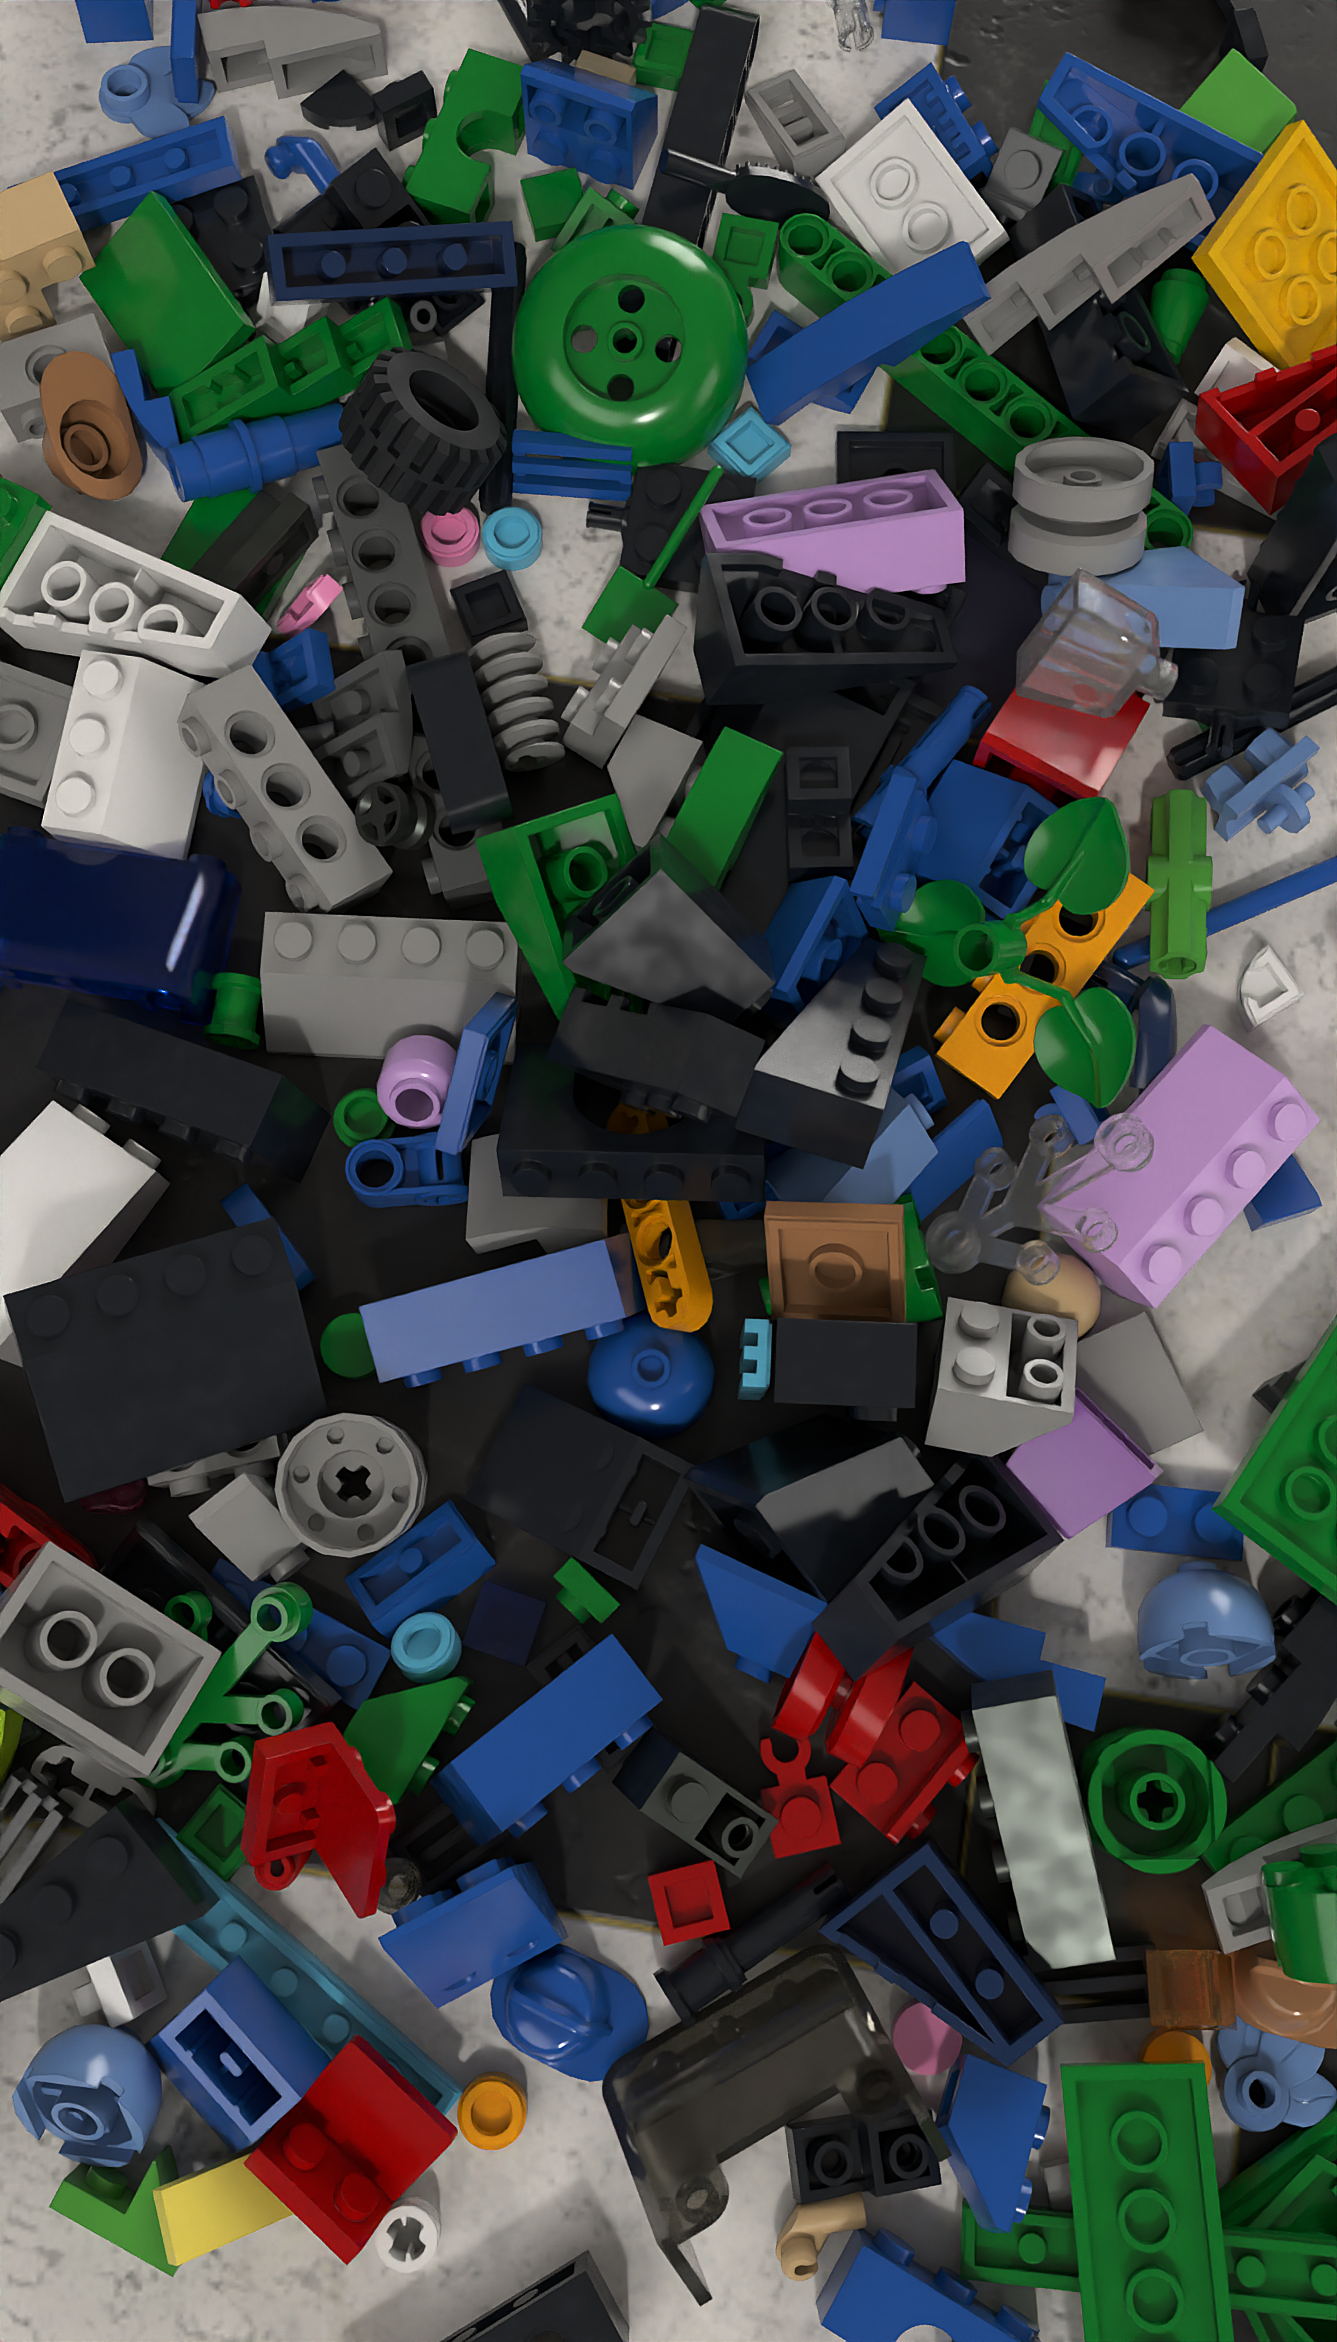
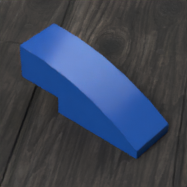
M970 1612L929 1637L963 1669L982 1682L1053 1670L1064 1722L1094 1732L1106 1678L1040 1660L1046 1636L1045 1632Z

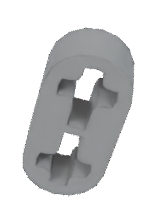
M68 1743L50 1747L40 1753L33 1762L30 1773L74 1808L69 1818L88 1828L114 1807L111 1803L98 1797L100 1791L116 1796L130 1789L139 1797L151 1814L155 1815L157 1800L153 1788L144 1786L136 1778L125 1779ZM71 1758L75 1762L71 1773L89 1784L87 1790L71 1785L58 1792L54 1788L58 1777L50 1772L51 1765L64 1763Z

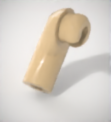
M861 2191L841 2197L806 2204H796L778 2234L776 2242L777 2259L781 2262L783 2273L789 2279L805 2281L815 2275L819 2268L817 2257L831 2233L867 2228Z

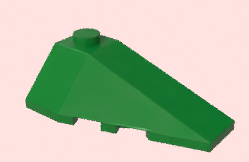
M617 793L476 838L475 842L494 899L559 1023L573 987L587 989L594 995L608 1001L611 994L625 997L632 1001L629 1007L630 1011L643 1013L642 997L574 973L562 963L566 920L636 855Z

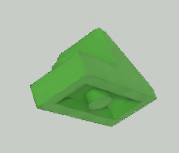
M167 2145L153 2160L137 2192L127 2187L129 2184L128 2178L113 2167H95L80 2163L63 2179L49 2205L51 2209L171 2277L175 2275L181 2266L168 2264L152 2189L179 2179L174 2154L170 2145Z

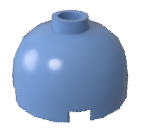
M1191 1561L1179 1565L1177 1573L1164 1577L1145 1594L1138 1610L1137 1641L1140 1661L1144 1660V1668L1150 1673L1168 1678L1208 1679L1207 1671L1204 1667L1228 1664L1231 1677L1264 1668L1275 1660L1274 1628L1266 1602L1249 1582L1236 1574L1218 1570L1217 1565L1213 1562Z
M106 2024L74 2025L45 2042L30 2062L12 2096L15 2114L27 2131L36 2139L40 2140L45 2129H47L54 2136L64 2140L59 2154L70 2160L95 2167H121L130 2162L135 2150H138L140 2154L157 2121L162 2105L160 2068L148 2048L132 2029L124 2025L114 2028Z

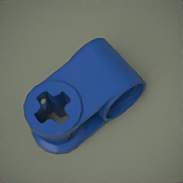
M438 1132L424 1133L414 1137L371 1139L361 1142L351 1150L346 1159L345 1172L353 1193L360 1202L369 1207L445 1206L468 1201L469 1186L464 1185L462 1151L458 1152L457 1155L434 1149ZM440 1158L443 1161L444 1177L442 1180H439L438 1159ZM375 1161H383L394 1168L390 1181L384 1186L377 1188L362 1184L360 1176L364 1167Z

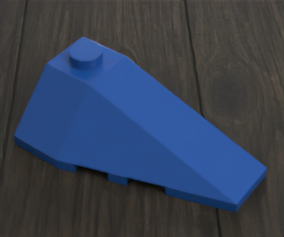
M1068 52L1065 53L1039 97L1036 106L1127 199L1193 173L1199 180L1216 218L1183 246L1193 252L1198 249L1264 157L1260 152Z

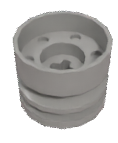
M341 1413L315 1420L292 1438L278 1462L274 1491L281 1518L297 1540L321 1554L351 1558L377 1551L391 1544L412 1527L425 1505L429 1477L422 1451L406 1430L384 1417ZM367 1468L371 1474L365 1483L372 1492L369 1497L364 1494H358L349 1498L344 1491L348 1488L350 1482L344 1476V1473L347 1469L354 1472Z

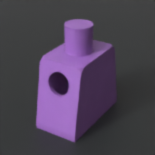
M1075 1385V1407L1072 1423L1020 1444L1005 1465L1049 1522L1068 1540L1145 1489L1163 1472L1077 1385Z

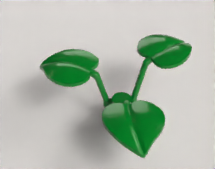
M1088 797L1071 802L1051 814L1034 831L1028 842L1024 856L1025 875L1032 884L1048 891L1039 901L1018 912L1008 913L1004 920L985 922L983 904L977 894L966 884L952 879L935 880L916 890L910 909L906 913L900 912L893 932L876 928L885 943H897L905 946L912 952L928 956L922 977L934 984L954 987L964 985L978 977L1000 974L1006 984L1017 983L1057 999L1062 1006L1048 1009L1037 1023L1033 1041L1035 1055L1040 1066L1053 1082L1061 1088L1084 1098L1096 1108L1101 1109L1109 1106L1119 1095L1130 1076L1134 1064L1136 1031L1132 1016L1126 1005L1118 996L1102 987L1087 989L1074 1000L1068 990L1023 973L1019 969L1027 952V940L1020 929L1023 923L1053 907L1058 899L1073 914L1088 915L1097 913L1112 905L1126 886L1130 872V854L1116 806L1106 797Z

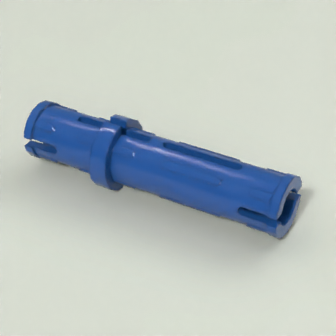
M962 686L947 708L931 724L904 759L896 767L890 765L880 777L881 785L867 803L851 818L852 828L857 829L863 824L856 832L865 842L868 841L892 774L917 779L919 784L916 790L923 791L925 797H928L927 789L933 780L948 765L978 726L993 712L992 703H985L988 697L982 691L973 686Z

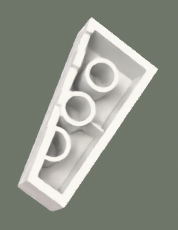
M48 510L45 512L0 591V628L24 648L78 657L81 656L82 650L141 657L175 672L213 678H222L250 663L252 665L272 630L241 594Z

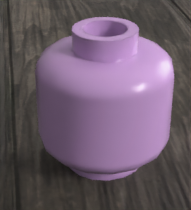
M413 1035L398 1041L388 1050L377 1081V1098L384 1113L397 1124L410 1129H430L439 1126L457 1051L447 1042L430 1035Z

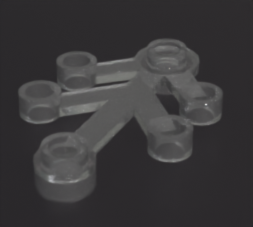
M1132 1113L1115 1114L1106 1119L1097 1129L1094 1139L1095 1150L1043 1179L1051 1159L1061 1157L1068 1152L1074 1138L1072 1131L1059 1116L1045 1115L1039 1118L1030 1128V1143L1019 1168L1012 1157L1001 1147L988 1148L976 1159L974 1163L975 1175L959 1210L940 1215L931 1223L927 1230L925 1242L931 1263L938 1270L946 1274H960L970 1270L979 1262L1017 1270L1027 1282L1040 1286L1052 1281L1060 1269V1259L1049 1245L1041 1240H1032L1021 1245L995 1237L1014 1226L1076 1238L1083 1248L1091 1253H1101L1108 1250L1117 1240L1118 1227L1105 1210L1099 1207H1090L1081 1211L1053 1204L1114 1169L1121 1172H1136L1143 1169L1153 1156V1135L1138 1116ZM1057 1132L1056 1136L1053 1139H1051L1048 1142H1045V1139L1051 1133ZM1002 1163V1166L998 1171H996L993 1174H990L991 1170L996 1165ZM1010 1186L1003 1203L987 1211L994 1192ZM1102 1224L1101 1229L1096 1234L1087 1236L1094 1226ZM1044 1256V1260L1038 1267L1030 1269L1031 1264L1037 1258Z

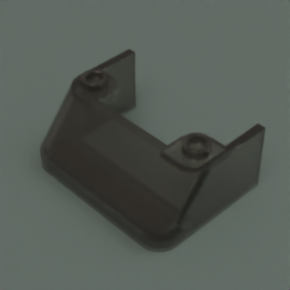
M813 1945L789 1957L743 1984L744 1987L738 1992L731 1991L696 2012L695 2023L688 2028L680 2021L622 2055L610 2066L603 2079L602 2096L656 2243L700 2307L711 2301L713 2297L690 2238L713 2225L725 2211L730 2192L721 2163L840 2093L852 2115L868 2123L886 2121L910 2107L939 2162L952 2156L848 1960L841 1950L832 1945Z

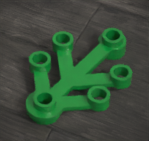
M281 1582L262 1590L255 1597L251 1607V1623L213 1667L161 1754L159 1763L155 1764L148 1777L136 1778L144 1786L155 1789L167 1787L179 1780L185 1770L217 1771L221 1778L231 1783L241 1782L250 1776L255 1740L246 1735L236 1736L226 1743L190 1740L189 1737L202 1723L257 1724L263 1732L271 1736L284 1734L299 1725L303 1718L304 1707L300 1697L292 1690L278 1689L269 1695L228 1693L273 1641H286L307 1629L312 1620L313 1605L310 1596L300 1585L293 1582ZM188 1591L173 1597L167 1603L164 1615L208 1643L207 1626L212 1619V1606L209 1599L198 1591ZM184 1603L188 1604L194 1612L193 1624L189 1623L183 1615ZM270 1604L276 1606L281 1613L280 1626L272 1618ZM274 1702L281 1704L285 1709V1722H281L275 1717L273 1712ZM233 1749L238 1750L243 1755L245 1760L244 1769L234 1763L232 1758Z

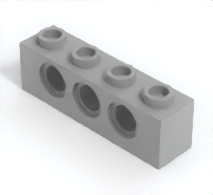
M251 663L187 694L177 720L178 731L183 744L193 756L201 757L214 776V784L222 801L230 809H237L250 828L251 841L259 855L266 861H272L286 881V891L294 906L302 913L341 915L376 895L392 874V869L376 846L365 842L360 836L356 826L355 815ZM239 740L246 742L255 750L256 754L240 752L231 741ZM267 792H278L284 795L290 801L291 806L283 807L277 805L269 798ZM302 843H312L319 846L326 854L327 859L312 857L306 852Z

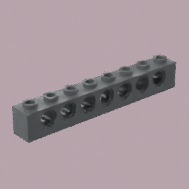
M343 444L316 451L323 474L311 478L321 513L334 512L338 528L327 531L336 566L349 564L353 581L342 584L352 620L364 617L369 634L357 638L363 660L366 661L381 651L402 650L406 666L451 654L407 504L397 502L389 497V494L381 488H377L367 479L368 476L350 459L352 454L344 448ZM362 508L376 509L366 516L354 515L355 512ZM378 560L392 561L389 566L380 570L368 568L373 562ZM402 612L408 614L405 620L396 624L383 622L392 613ZM409 682L414 730L415 726L421 721ZM413 731L408 772L399 777L398 782L403 783L411 780L414 788L425 791L431 797L435 807L436 822L433 833L428 840L432 856L421 859L430 893L435 895L443 892L449 912L495 900L475 839L503 830L502 823L472 830L475 836L469 843L463 846H451L444 842L446 837L452 832L441 791L429 786L430 782L436 777L425 735Z

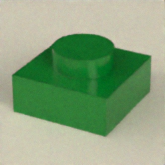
M571 1557L553 1576L563 1586L555 1597L582 1624L592 1615L603 1624L621 1605L574 1557Z

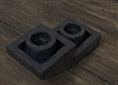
M929 2108L873 2111L784 2124L793 2198L800 2204L841 2197L859 2191H868L877 2198L942 2184L933 2114Z

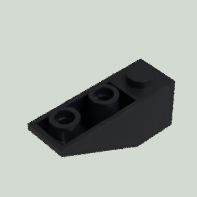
M376 147L332 180L323 193V196L339 211L349 230L431 225ZM480 293L406 298L411 301H428L432 303L437 313V321L432 331L438 337L447 334L485 303Z

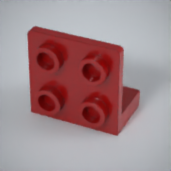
M354 2035L329 2062L303 2098L273 2125L243 2164L331 2251L348 2265L364 2248L393 2203L452 2144L458 2134V2129L362 2036Z

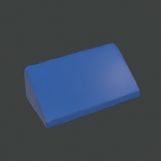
M977 1099L932 1139L933 1144L938 1150L937 1155L902 1193L912 1192L921 1221L1001 1151L1003 1138L990 1105L984 1099L981 1101Z
M449 1499L344 1580L372 1626L389 1642H392L394 1633L406 1619L422 1612H436L496 1565V1561L454 1503Z

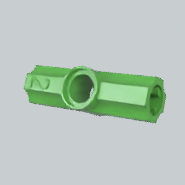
M1171 789L1165 795L1153 798L1150 814L1151 856L1147 855L1145 883L1155 891L1145 903V911H1150L1149 971L1162 975L1164 979H1187L1193 974L1204 972L1207 958L1206 912L1210 911L1213 862L1212 856H1206L1207 798L1199 797L1189 789Z

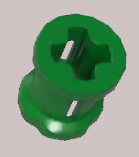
M238 973L214 974L212 987L217 990L213 1017L211 1024L204 1026L202 1038L213 1044L229 1048H258L260 1036L255 1033L260 999H262L261 980Z

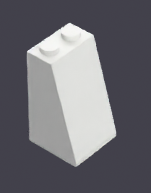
M52 1101L0 1156V1359L20 1367L23 1366L6 1314L3 1295L111 1264L170 1185L166 1179L155 1171L161 1162L159 1158L130 1138L123 1148L108 1139L104 1134L110 1125L81 1104H78L71 1113L55 1101Z

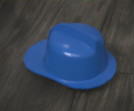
M558 1943L494 1978L490 1993L492 2017L501 2035L522 2053L569 2077L588 2082L612 2079L630 2068L644 2049L649 2030L647 2007L635 1984L618 1971L569 1946Z

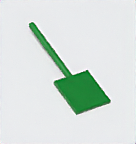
M716 465L712 467L644 581L619 565L582 625V629L605 644L610 637L621 643L632 624L641 630L646 628L654 634L666 614L671 617L673 616L680 604L655 589L654 586L723 474L721 466Z

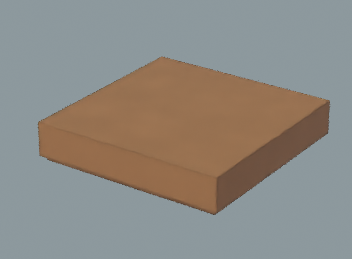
M766 1202L764 1224L772 1320H777V1318L905 1323L907 1304L904 1205Z

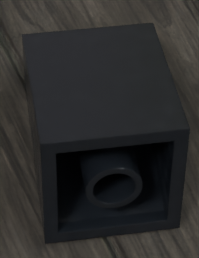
M660 832L566 920L562 963L574 973L658 1004L706 1013L731 1024L740 1015L743 1018H749L757 1013L772 995L773 990L771 987L775 984L768 940Z
M825 1413L692 1467L682 1477L750 1567L825 1602H829L934 1486V1483L919 1463L922 1458L921 1452L904 1434L895 1430L887 1433L871 1428L861 1420H855V1418L848 1421Z

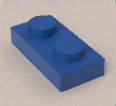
M1150 1484L1108 1513L1105 1547L1236 1562L1242 1561L1244 1534L1211 1510L1221 1492Z

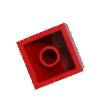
M1042 646L981 739L972 766L1026 784L1059 808L1079 799L1099 797L1151 704L1139 698L1137 692L1130 686L1118 681L1109 682L1086 670L1082 662L1074 656L1063 652L1054 653Z

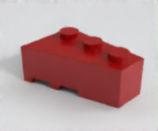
M1337 344L1313 352L1309 361L1276 372L1275 368L1272 367L1255 373L1254 381L1221 393L1217 387L1199 394L1194 434L1269 515H1272L1286 504L1294 490L1295 482L1302 476L1314 455V448L1327 437L1337 433Z

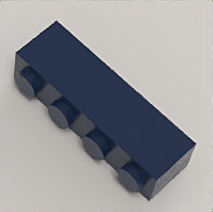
M512 221L269 234L263 241L271 306L380 300L387 296L391 299L505 292L518 286Z

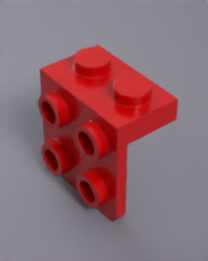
M333 1721L255 1741L240 1847L250 1866H257L316 1849L356 1916L362 1919L375 1915L380 1889L386 1883L385 1860L389 1837L395 1830L396 1817L389 1796L383 1791L379 1792L365 1771L358 1750L354 1746L347 1744Z

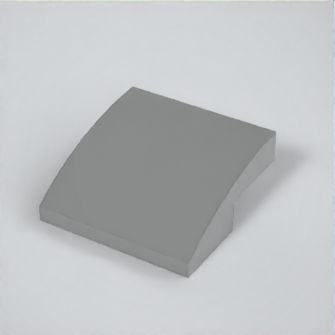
M499 1134L472 1140L466 1241L476 1254L534 1239L538 1240L548 1254L607 1238L608 1199L503 1196L496 1152Z
M1142 1312L1077 1342L1076 1385L1148 1456L1204 1431L1146 1312Z

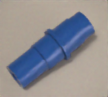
M333 403L283 417L275 415L248 423H243L241 419H234L229 421L228 428L191 437L188 442L166 447L165 458L179 499L183 503L203 497L212 499L249 489V492L254 494L262 490L263 484L296 476L299 471L320 466L316 451L342 445L340 438L343 434L338 427L344 408L340 403Z

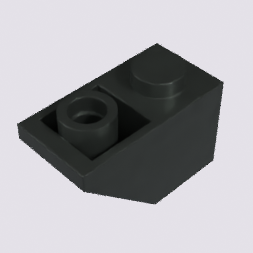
M653 1727L646 1731L612 1781L641 1812L740 1879L779 1822L775 1816L705 1763Z

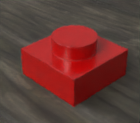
M708 1857L647 1874L664 1946L730 1929L715 1863L711 1858Z

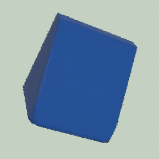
M1291 1154L1246 1205L1243 1211L1251 1232L1310 1214L1322 1207V1203L1315 1188Z

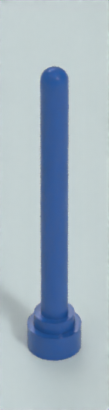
M1337 856L1211 908L1209 912H1206V937L1336 883ZM1150 935L1117 948L1112 955V962L1126 971L1149 962Z

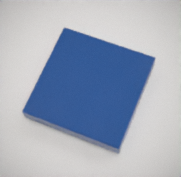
M496 992L463 1028L434 1149L457 1155L458 1152L464 1149L491 1114L519 1003H517L518 998Z

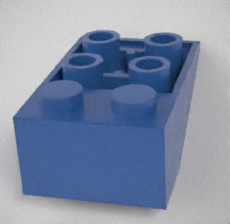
M512 1856L491 1860L456 1879L462 1893L454 1896L450 1888L444 1892L439 1891L433 1895L428 1894L391 1914L396 1928L378 1937L379 1942L385 1952L437 2009L569 1937L534 1861L516 1865Z

